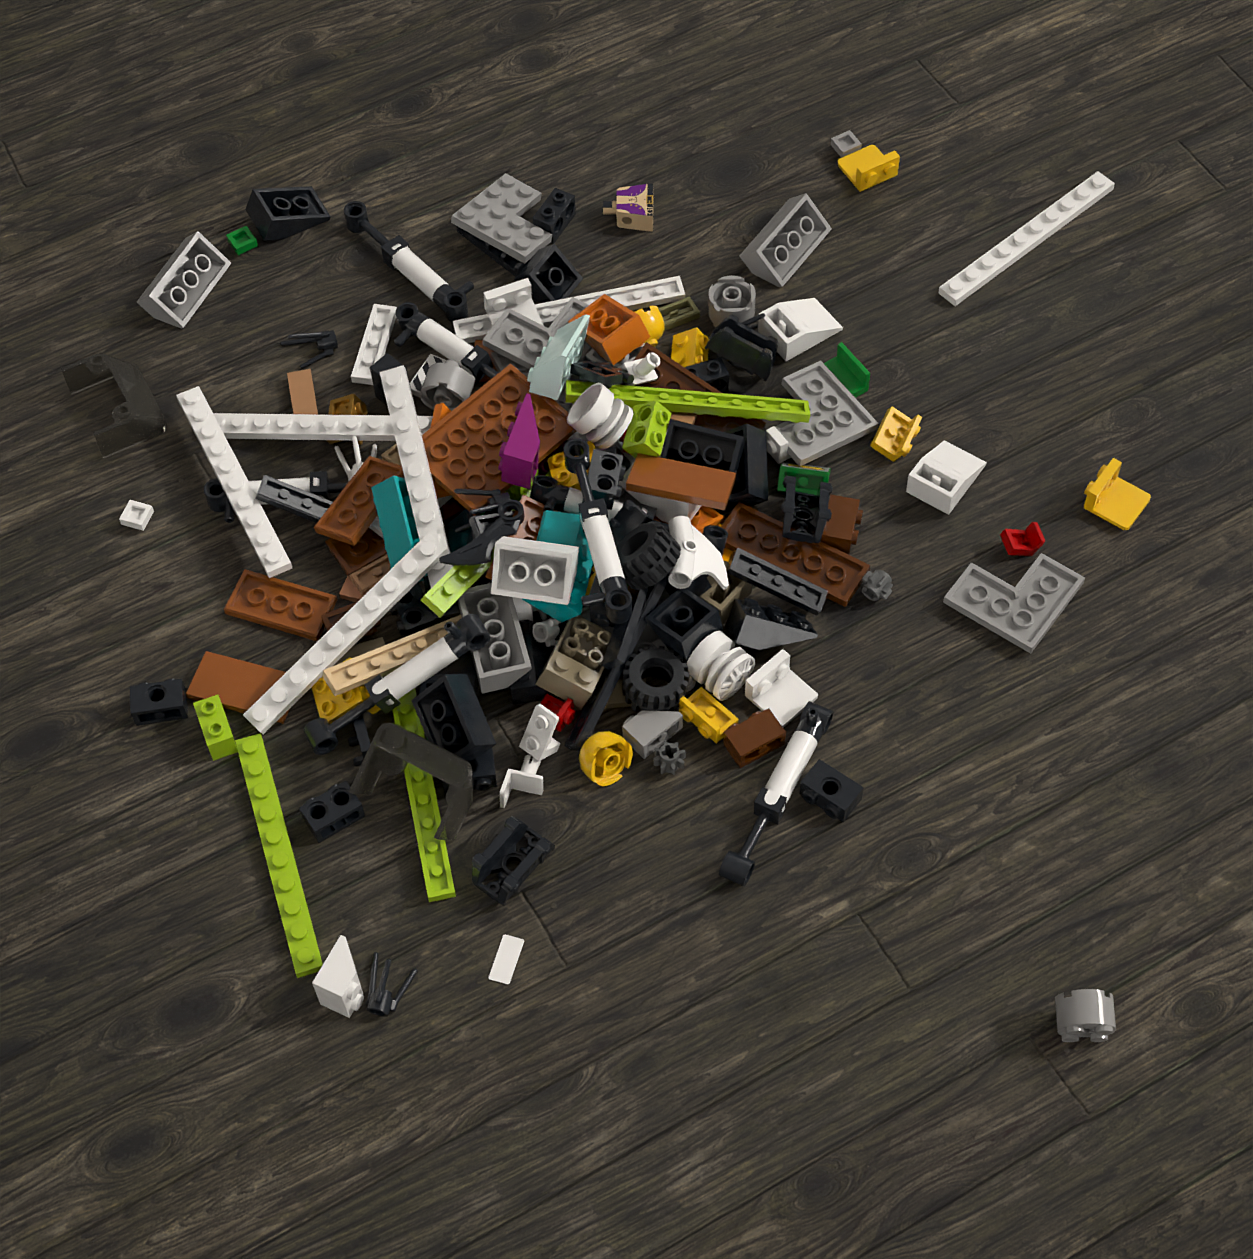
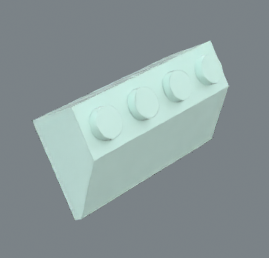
M585 314L559 328L554 337H549L547 347H543L541 356L537 357L534 368H530L527 382H531L529 392L558 400L566 386V380H569L572 375L570 373L571 364L578 363L582 358L590 315Z

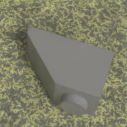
M642 710L636 716L632 715L624 722L622 726L623 738L645 759L655 751V747L659 748L664 744V741L670 739L683 728V715L675 711Z

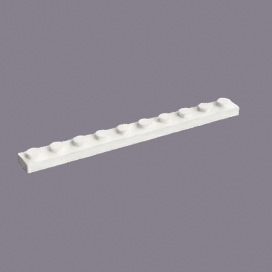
M1097 171L940 286L939 294L954 306L958 305L1114 189L1115 183Z
M680 276L574 297L590 305L603 294H606L630 310H636L652 305L656 306L679 301L685 298V292ZM572 297L535 304L545 327H550ZM488 314L453 321L455 335L467 343L483 340L493 327Z
M403 365L382 371L380 376L419 540L429 532L448 550L447 554H450L406 369ZM439 561L428 572L431 588L453 565L443 564Z
M198 386L177 394L178 402L268 577L271 578L292 569L291 562L259 500L255 499L256 495L200 387Z
M213 413L226 439L352 440V437L356 436L357 441H396L391 418L388 415ZM417 416L422 435L431 428L433 416Z
M428 532L243 716L260 733L264 734L322 677L323 670L332 667L439 562L441 556L448 553V550Z

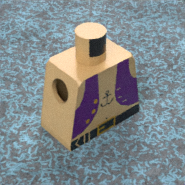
M653 184L618 188L617 201H603V215H616L619 228L653 231Z

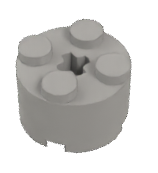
M725 276L718 279L714 286L713 284L709 289L708 314L715 328L730 315L739 318L740 323L754 317L756 292L751 283L749 285L744 282V278L739 276Z
M448 359L445 363H435L429 367L420 392L422 393L421 400L432 410H434L436 404L444 403L452 411L470 397L475 377L459 367V364L454 360Z
M1081 989L1071 991V997L1064 998V993L1058 994L1055 997L1057 1032L1062 1036L1063 1042L1079 1041V1037H1090L1092 1042H1105L1108 1040V1035L1116 1031L1113 994L1109 993L1106 997L1103 990Z

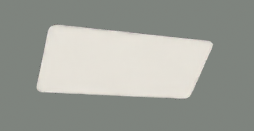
M503 935L488 977L490 980L504 984L510 983L524 943L523 939Z

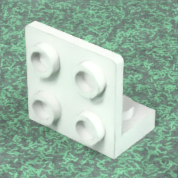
M528 278L484 292V307L492 326H494L507 308L544 326L532 300L531 284Z
M784 649L752 674L745 683V696L761 711L769 708L783 728L804 710L808 701L814 702L818 698V693L790 670V655Z

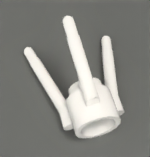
M356 436L352 437L356 464L353 465L352 470H350L338 446L334 448L348 476V481L352 479L363 464ZM373 444L371 456L376 458L377 445Z
M583 607L582 612L588 610L590 607ZM552 617L545 621L537 622L533 625L534 638L538 642H545L547 647L555 646L558 641L555 638H557L560 632L558 624L561 622Z

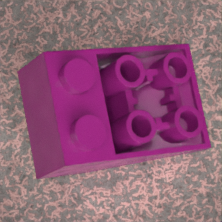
M526 393L524 401L518 402L515 411L516 421H511L507 432L508 442L502 443L499 456L502 458L498 470L502 471L501 481L531 489L533 479L538 470L540 439L531 396Z

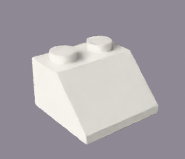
M340 935L312 984L321 1005L350 1018L353 1011H357L361 1007L364 995L346 937Z

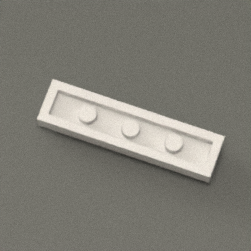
M373 305L351 374L352 382L373 385L370 366L385 355L395 323L397 307Z

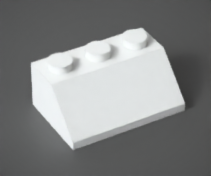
M505 536L501 537L495 543L491 594L568 605L577 573L579 547Z

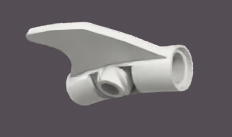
M677 516L671 519L668 524L669 532L681 547V554L676 565L669 573V583L676 588L685 589L700 575L708 574L717 581L722 589H727L728 578L721 553L702 533L692 526L690 518L687 516Z

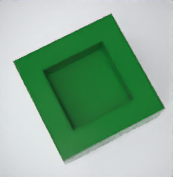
M247 226L226 235L227 241L237 255L258 246L256 238Z

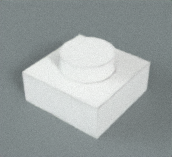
M129 500L119 520L121 525L144 531L154 510L151 505Z

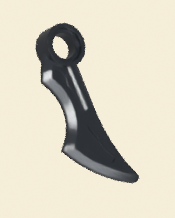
M512 499L502 502L498 508L499 518L464 547L439 558L440 563L466 566L491 562V554L495 543L503 536L508 537L517 534L519 525L522 524L525 518L523 505L519 501ZM508 510L518 511V514L514 517L505 516Z

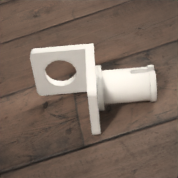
M651 352L645 358L623 363L619 368L627 370L629 374L634 376L633 383H626L625 385L635 386L655 381L658 376L654 369L660 365V358L657 354Z
M526 755L520 771L508 769L500 790L501 808H505L511 789L542 795L543 777L536 775L541 761L533 757L530 763L531 755Z

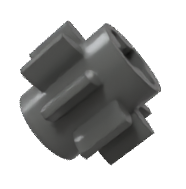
M875 570L874 573L868 571L862 578V592L868 599L877 601L883 598L886 600L891 594V588L893 587V584H891L892 579L885 571Z
M664 741V745L661 748L655 747L656 757L653 758V765H660L661 774L666 772L675 775V771L678 768L684 769L683 759L686 758L685 750L679 751L678 742L673 744Z

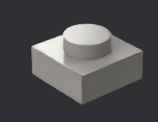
M850 130L831 138V146L841 158L860 150L862 147L860 141Z

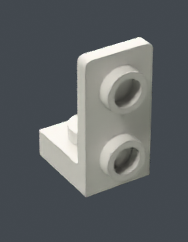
M536 705L519 747L538 761L556 753L560 743L553 739L552 735L559 717L543 705Z

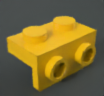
M697 327L673 335L671 359L683 367L708 361V348L707 350L705 349L708 337Z
M890 407L870 446L893 462L901 456L905 457L912 448L911 440L916 437L921 429L919 423L922 417L916 415L913 419H910L894 407Z
M702 687L689 698L683 696L679 702V712L683 715V719L687 722L691 721L698 727L702 736L712 739L715 743L724 737V732L729 726L738 723L739 720Z

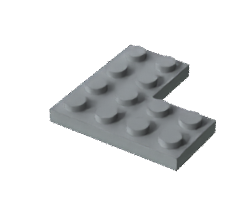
M506 173L454 213L451 218V223L524 264L539 249L548 245L552 239V234L521 217L541 200L542 193Z
M572 297L549 328L507 308L484 337L483 346L528 369L534 368L536 359L541 356L543 347H547L549 337H554L559 328L568 324L570 319L589 305ZM586 341L582 358L579 362H584L586 359L585 355L592 349Z
M822 361L816 362L782 379L781 385L794 399L808 400L809 423L786 421L775 426L788 441L787 453L799 467L877 430L878 422Z
M1042 553L1016 587L970 563L945 595L943 603L1031 654L1083 585L1085 577Z

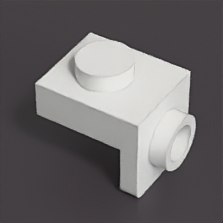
M775 426L767 429V452L778 464L791 458L787 453L788 441Z

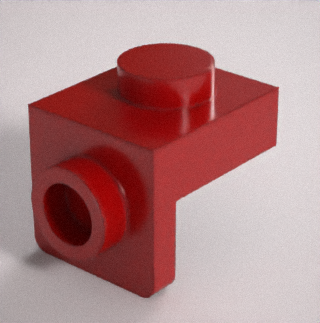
M1031 522L1025 530L1004 529L1000 534L1008 555L1033 556L1045 543V538L1037 522Z
M546 694L540 703L559 717L555 729L560 732L566 724H571L575 717L574 703L570 698L563 702Z

